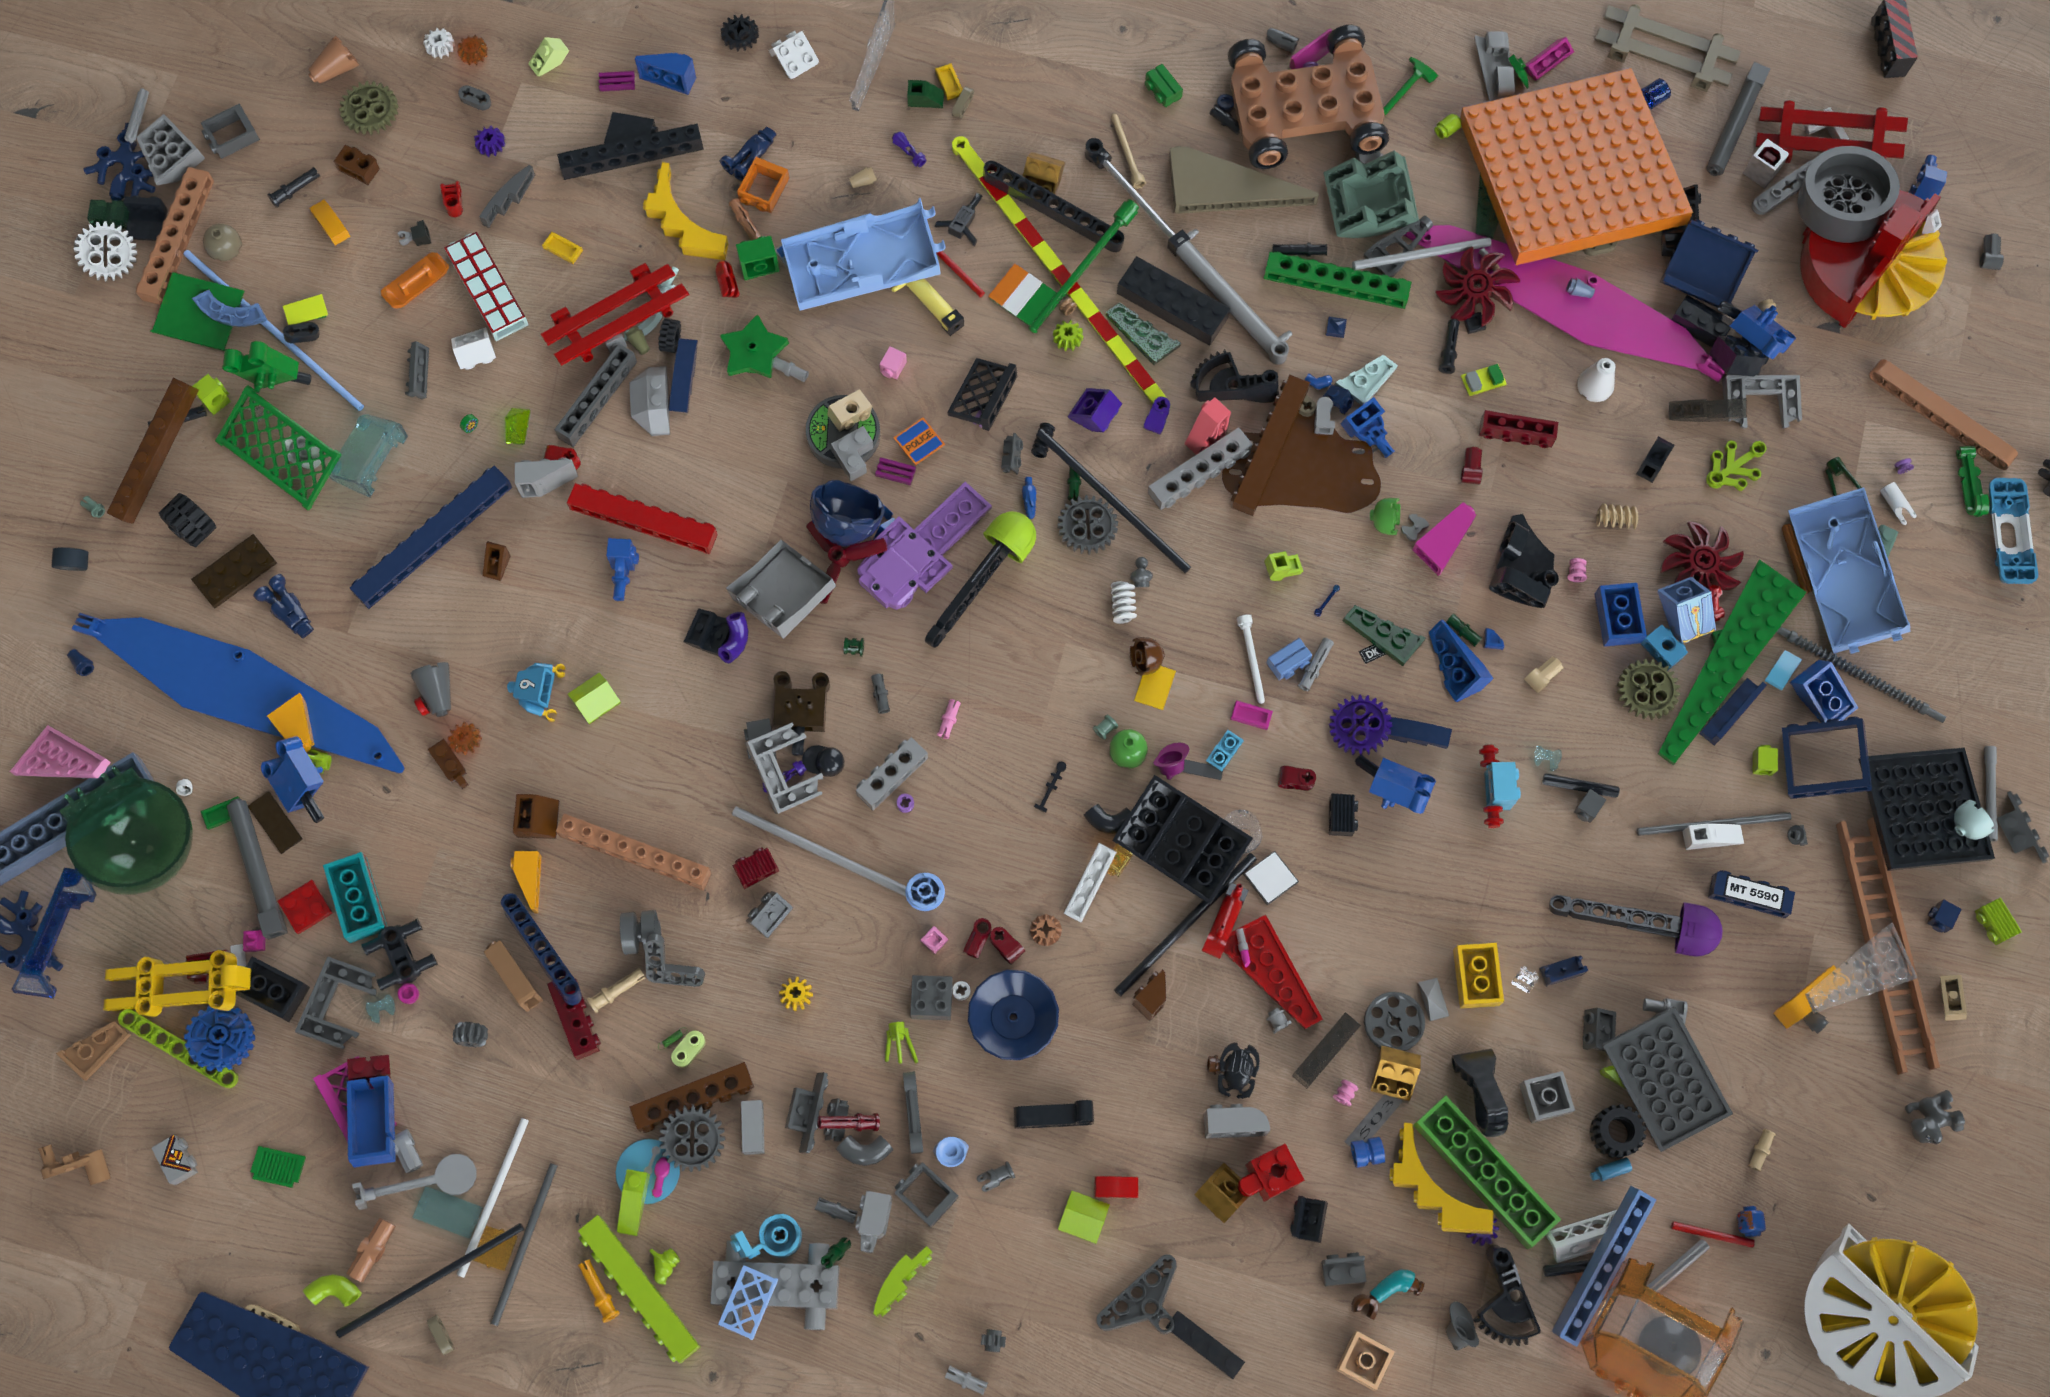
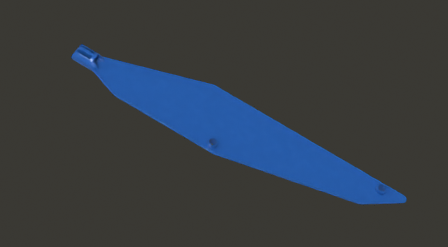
M79 613L78 617L80 618L75 620L77 625L72 626L73 631L95 637L183 708L283 738L267 715L300 693L307 704L314 740L312 747L396 773H402L405 769L378 727L248 649L142 617L99 619Z

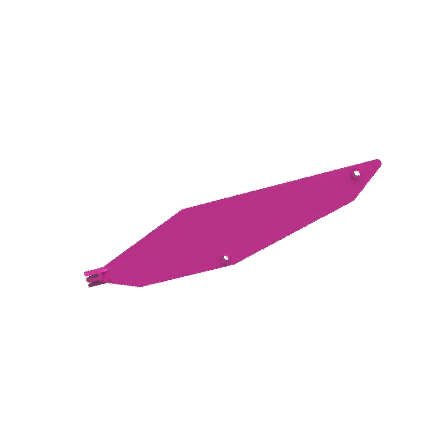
M1437 225L1425 233L1419 245L1424 248H1431L1488 237L1452 225ZM1407 232L1404 235L1412 241L1416 238L1412 232ZM1491 239V246L1483 247L1488 253L1498 252L1505 254V257L1497 264L1500 268L1514 271L1520 279V283H1505L1495 286L1508 288L1515 303L1580 342L1594 347L1695 369L1717 382L1725 374V371L1704 351L1686 328L1594 273L1551 258L1515 265L1508 245ZM1482 248L1474 249L1473 264L1476 270L1480 269L1482 256L1479 254V251ZM1465 251L1438 256L1461 269L1460 260ZM1571 278H1578L1595 288L1593 297L1590 299L1588 297L1569 295L1566 292L1569 280Z

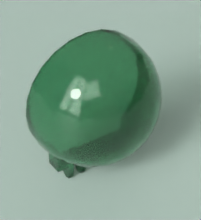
M114 765L111 767V771L116 776L110 780L105 773L101 774L100 776L105 783L86 795L80 787L76 788V794L80 797L76 801H73L70 795H64L65 800L69 804L60 810L67 822L66 848L74 868L90 884L103 891L118 895H137L150 892L165 885L184 866L192 849V821L184 802L172 789L159 782L140 778L132 767L121 773Z

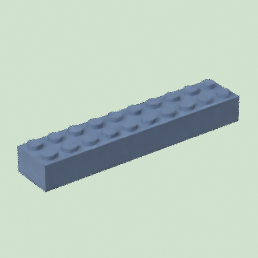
M132 752L107 767L106 771L99 778H89L1 831L0 886L160 790L143 760Z

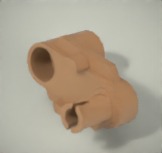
M52 1144L38 1148L44 1165L40 1170L43 1179L83 1166L85 1167L90 1185L111 1178L102 1149L79 1156L77 1151L61 1157L62 1162L59 1163V1161L56 1162Z

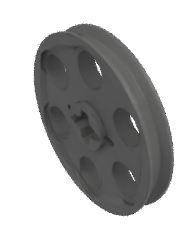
M1387 992L1376 997L1368 1006L1364 1017V1026L1369 1039L1378 1048L1381 1049V1046L1406 1051L1421 1039L1425 1029V1016L1420 1005L1409 995L1401 992ZM1395 997L1398 1000V1006L1395 1008L1388 1005V998ZM1409 1006L1416 1009V1016H1408L1406 1008ZM1373 1008L1381 1009L1382 1016L1380 1018L1372 1016L1371 1010ZM1391 1018L1399 1020V1027L1390 1024ZM1376 1027L1381 1028L1384 1032L1383 1037H1375L1373 1029ZM1408 1027H1416L1418 1035L1416 1037L1410 1036L1407 1032ZM1392 1037H1399L1402 1045L1394 1047L1391 1044Z

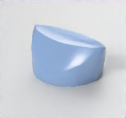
M947 1137L936 1144L933 1153L942 1165L955 1167L964 1161L969 1146L960 1138Z

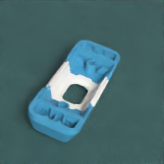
M1995 478L1989 484V513L1992 515L1997 555L1995 565L1998 567L1999 579L2002 583L2032 584L2038 578L2036 553L2033 550L2027 485L2019 478ZM2002 523H2011L2014 526L2016 546L2013 548L2005 547L2002 543L2000 528Z

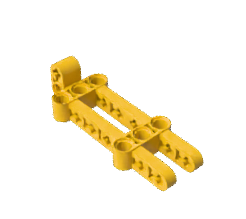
M221 950L213 952L210 960L164 964L159 959L142 957L138 961L137 967L105 970V981L136 980L135 997L104 999L103 1010L123 1011L131 1009L136 1010L140 1015L156 1017L162 1012L163 1007L209 1003L213 1009L229 1011L235 1005L236 991L250 990L251 969L238 966L237 958L233 953ZM209 973V990L163 994L164 977Z

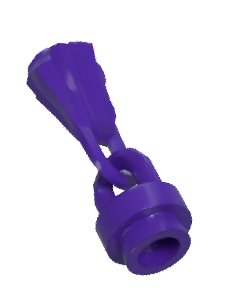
M899 131L893 134L892 143L900 147L906 154L912 156V163L915 166L922 167L927 161L925 159L926 156L922 152L918 154L915 152V148L909 143L903 132Z
M795 761L792 763V769L782 772V775L786 777L785 782H788L796 774L799 776L804 775L806 768L801 761ZM762 783L763 791L768 793L764 783Z

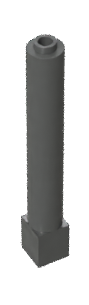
M1756 62L1750 68L1706 167L1712 176H1719L1724 173L1771 68Z
M240 798L234 799L227 805V810L258 910L257 917L263 937L270 940L287 934L288 931L282 911L278 908L247 802Z

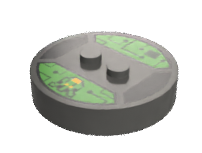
M848 395L832 396L821 401L813 408L806 422L807 443L812 454L823 464L842 469L832 453L831 443L864 426L873 440V449L861 455L865 463L873 456L880 442L879 419L873 408L867 420L859 421L852 428L844 429L840 432L828 417L829 405Z

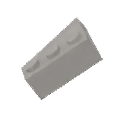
M164 114L136 137L143 155L146 157L149 169L154 176L156 185L180 181L188 167L195 168L205 159L201 152Z

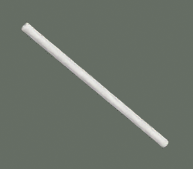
M521 1118L465 1255L475 1250L478 1246L529 1120ZM471 1262L460 1267L457 1275L464 1278Z

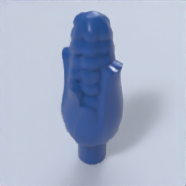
M1025 477L1022 497L1026 516L1029 519H1033L1036 511V488L1032 485V477Z

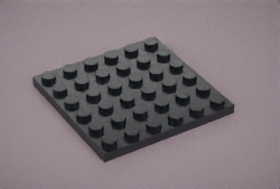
M1965 747L1868 756L1872 791H1867L1887 871L1991 861L1995 859L1989 835L1982 839L1973 840L1966 836H1960L1955 830L1954 814L1960 805L1968 800L1976 802L1974 806L1977 809L1981 808Z

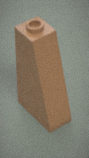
M500 940L490 943L486 947L487 950L484 951V954L518 1004L526 1012L530 1011L541 1003L543 998L506 946Z

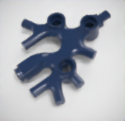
M125 123L124 130L117 136L120 146L116 151H111L107 146L100 147L96 152L99 161L92 166L83 168L86 175L98 172L97 183L104 185L108 167L113 166L115 163L123 165L122 171L114 177L110 185V199L116 202H120L124 198L128 181H133L131 197L134 195L139 196L140 190L154 193L156 189L154 186L146 183L149 177H154L150 169H145L139 163L135 164L138 159L145 157L142 150L133 152L137 145L136 141L130 143L125 140L129 123Z
M26 891L20 892L16 903H12L3 897L0 900V904L14 913L16 918L14 921H9L0 914V934H17L21 937L22 941L21 945L13 951H9L0 945V964L5 963L7 967L15 971H21L27 965L26 958L33 956L36 962L60 971L63 968V964L57 961L58 957L55 956L53 951L43 947L41 944L42 938L52 933L51 928L46 926L39 931L32 929L38 923L37 914L43 906L36 902L30 910L25 909L29 894Z

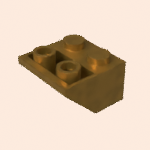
M1031 152L1026 159L1023 177L1056 195L1065 162Z
M1381 1046L1376 1061L1371 1091L1410 1101L1421 1068V1055Z

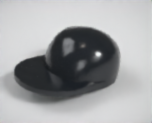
M814 745L809 747L802 757V762L808 772L817 775L822 773L826 777L838 775L842 772L845 764L843 754L834 747Z

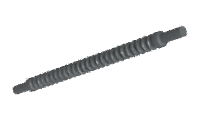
M1782 626L1778 629L1777 633L1786 637L1790 643L1795 642V645L1799 644L1800 648L1804 647L1805 651L1810 650L1811 654L1819 655L1820 659L1824 658V661L1834 663V667L1839 666L1840 670L1843 668L1844 672H1849V675L1854 674V678L1859 677V680L1863 679L1864 683L1868 682L1869 686L1874 685V688H1879V691L1883 690L1884 694L1888 693L1889 697L1894 696L1893 699L1898 698L1899 702L1903 701L1904 705L1912 706L1913 710H1918V713L1926 714L1941 723L1945 721L1946 716L1930 708L1929 704L1921 703V700L1916 701V697L1911 698L1910 694L1902 693L1901 689L1896 690V686L1891 687L1890 683L1887 685L1886 681H1881V678L1876 679V675L1871 676V673L1867 674L1866 670L1862 671L1861 667L1856 668L1857 665L1852 666V662L1847 663L1846 659L1838 658L1837 654L1832 655V651L1827 652V649L1823 650L1822 646L1818 647L1817 643L1812 644V641H1807V638L1803 639V636H1798V633L1795 631H1789Z

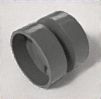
M656 910L642 911L640 922H638L635 912L620 914V937L624 955L638 954L640 942H642L645 951L647 937L650 934L661 935V925Z

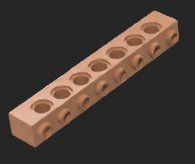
M188 167L186 173L183 174L182 183L176 190L174 202L169 207V214L163 221L161 233L156 238L154 250L150 252L148 264L143 269L141 281L136 286V293L142 301L161 305L172 272H177L183 253L187 248L214 183L209 172Z
M563 814L556 830L561 838L703 891L711 876L709 867L567 814Z

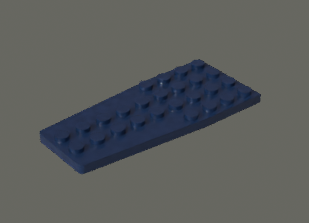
M200 1292L169 1345L170 1351L240 1397H353L369 1366L312 1336L293 1330L290 1327L255 1314V1312L248 1311L243 1307L207 1292Z

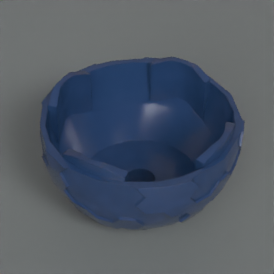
M831 480L823 485H818L813 490L810 499L811 519L817 531L824 538L839 546L854 545L872 536L878 529L885 513L884 505L876 494L840 480Z

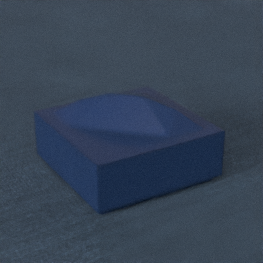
M1329 316L1326 336L1344 338L1347 319Z

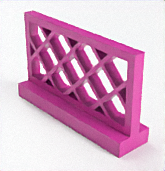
M346 1062L322 1076L314 1077L313 1080L348 1142L347 1110L345 1111L343 1106L347 1107V1103L340 1102L339 1100L341 1091L347 1092V1088H343L345 1078L348 1077ZM335 1074L343 1076L340 1086L331 1085L328 1078Z

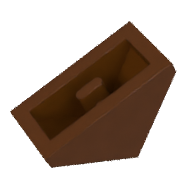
M489 541L486 542L482 576L498 581L502 580L511 557L506 546Z

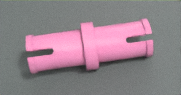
M954 699L948 701L946 712L941 717L942 723L937 735L942 737L944 734L943 739H949L953 724H956L957 721L956 715L961 703L956 701L954 705Z

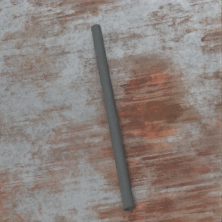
M1791 813L1637 828V835L1680 832L1689 825L1708 823L1747 825L1791 820Z
M550 1163L492 1317L490 1323L492 1325L498 1326L557 1170L558 1166Z

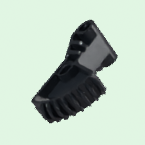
M1225 349L1221 354L1217 351L1216 356L1210 354V360L1205 358L1204 363H1200L1199 368L1195 369V374L1192 375L1190 386L1195 389L1199 402L1211 401L1215 397L1219 401L1248 400L1259 403L1274 402L1277 395L1279 396V379L1276 371L1266 370L1262 375L1241 376L1231 353ZM1229 363V368L1219 371L1212 378L1209 390H1199L1203 378L1209 371L1219 365Z
M1493 1049L1452 1055L1454 1072H1461V1078L1467 1081L1468 1086L1472 1087L1477 1127L1486 1137L1503 1135L1506 1133L1509 1124L1508 1108L1494 1078L1496 1056Z
M1492 1245L1487 1249L1486 1257L1492 1266L1501 1290L1476 1311L1477 1316L1473 1321L1475 1323L1482 1321L1478 1328L1482 1330L1487 1327L1484 1334L1489 1335L1493 1332L1491 1338L1496 1340L1499 1336V1342L1502 1344L1507 1338L1508 1345H1512L1513 1339L1517 1346H1520L1521 1339L1524 1345H1528V1338L1540 1334V1326L1525 1293L1510 1251L1501 1246ZM1514 1290H1518L1520 1294L1519 1299L1516 1301H1512L1510 1297L1511 1292ZM1492 1308L1498 1317L1510 1323H1522L1531 1319L1534 1330L1520 1335L1504 1334L1490 1326L1483 1317V1314Z

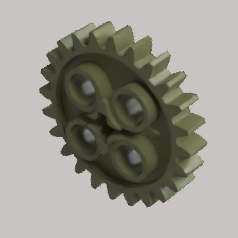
M366 81L365 85L359 82L358 88L353 85V91L346 90L348 96H342L344 101H340L341 107L339 110L342 120L350 130L354 129L357 134L361 131L363 135L367 131H369L370 135L373 134V131L379 134V129L381 128L386 131L385 125L392 126L390 120L396 121L394 115H398V101L388 86L384 87L382 83H379L377 86L375 81L369 85L368 81Z
M1644 659L1642 664L1637 660L1635 665L1630 663L1628 669L1625 668L1622 671L1623 674L1619 676L1621 681L1617 683V686L1621 688L1618 689L1617 693L1622 694L1619 701L1625 700L1623 707L1629 706V713L1633 710L1636 711L1635 717L1642 714V718L1645 720L1649 715L1650 719L1653 720L1656 715L1660 719L1663 714L1666 716L1669 710L1672 711L1675 708L1673 704L1676 705L1679 701L1677 697L1681 693L1676 690L1680 688V685H1675L1678 678H1672L1671 676L1674 674V671L1668 673L1669 666L1662 668L1661 661L1658 665H1655L1654 659L1650 663H1648L1647 659ZM1653 677L1659 678L1660 683L1655 682ZM1634 678L1640 679L1641 684L1636 683ZM1656 695H1660L1663 701H1659ZM1637 696H1641L1644 702H1640Z

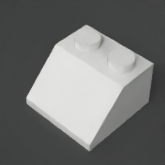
M486 327L451 338L452 348L460 369H471L476 364H487L496 358Z

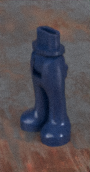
M767 126L763 130H759L758 134H754L747 140L734 157L723 156L719 160L721 166L730 175L734 174L737 180L743 181L755 157L760 158L767 152V149L773 143L774 137L777 135L776 132Z

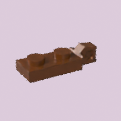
M442 739L428 749L451 783L456 781L462 789L468 786L463 777L467 774L466 770L445 739Z

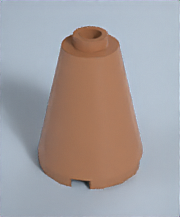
M337 36L331 39L308 69L310 71L308 75L315 83L318 81L321 84L359 66L356 58L347 47L341 44L342 41Z

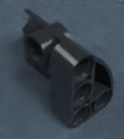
M1523 514L1511 516L1499 551L1501 556L1491 579L1489 589L1511 601L1536 608H1545L1552 586H1555L1559 581V576L1554 570L1555 555L1538 539Z

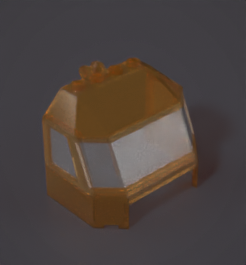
M1628 1258L1619 1268L1580 1340L1589 1368L1596 1372L1595 1375L1599 1378L1608 1379L1615 1383V1392L1617 1394L1627 1390V1397H1708L1735 1346L1744 1321L1740 1317L1735 1316L1736 1311L1731 1307L1723 1327H1718L1646 1286L1655 1263L1647 1262L1646 1265L1638 1264L1639 1261L1637 1259Z

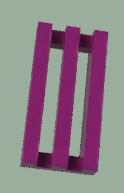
M634 71L599 73L600 92L635 90Z
M880 457L875 476L911 486L916 466ZM881 470L892 472L898 475H904L909 477V479L881 472Z

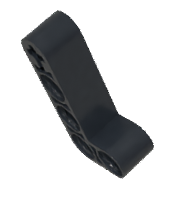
M1079 1100L1072 1104L1014 1107L1015 1129L1087 1126L1094 1124L1093 1100Z

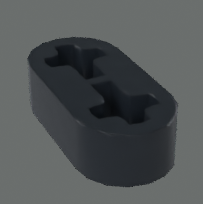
M308 322L286 326L283 329V336L288 343H301L317 340L320 332L317 324Z

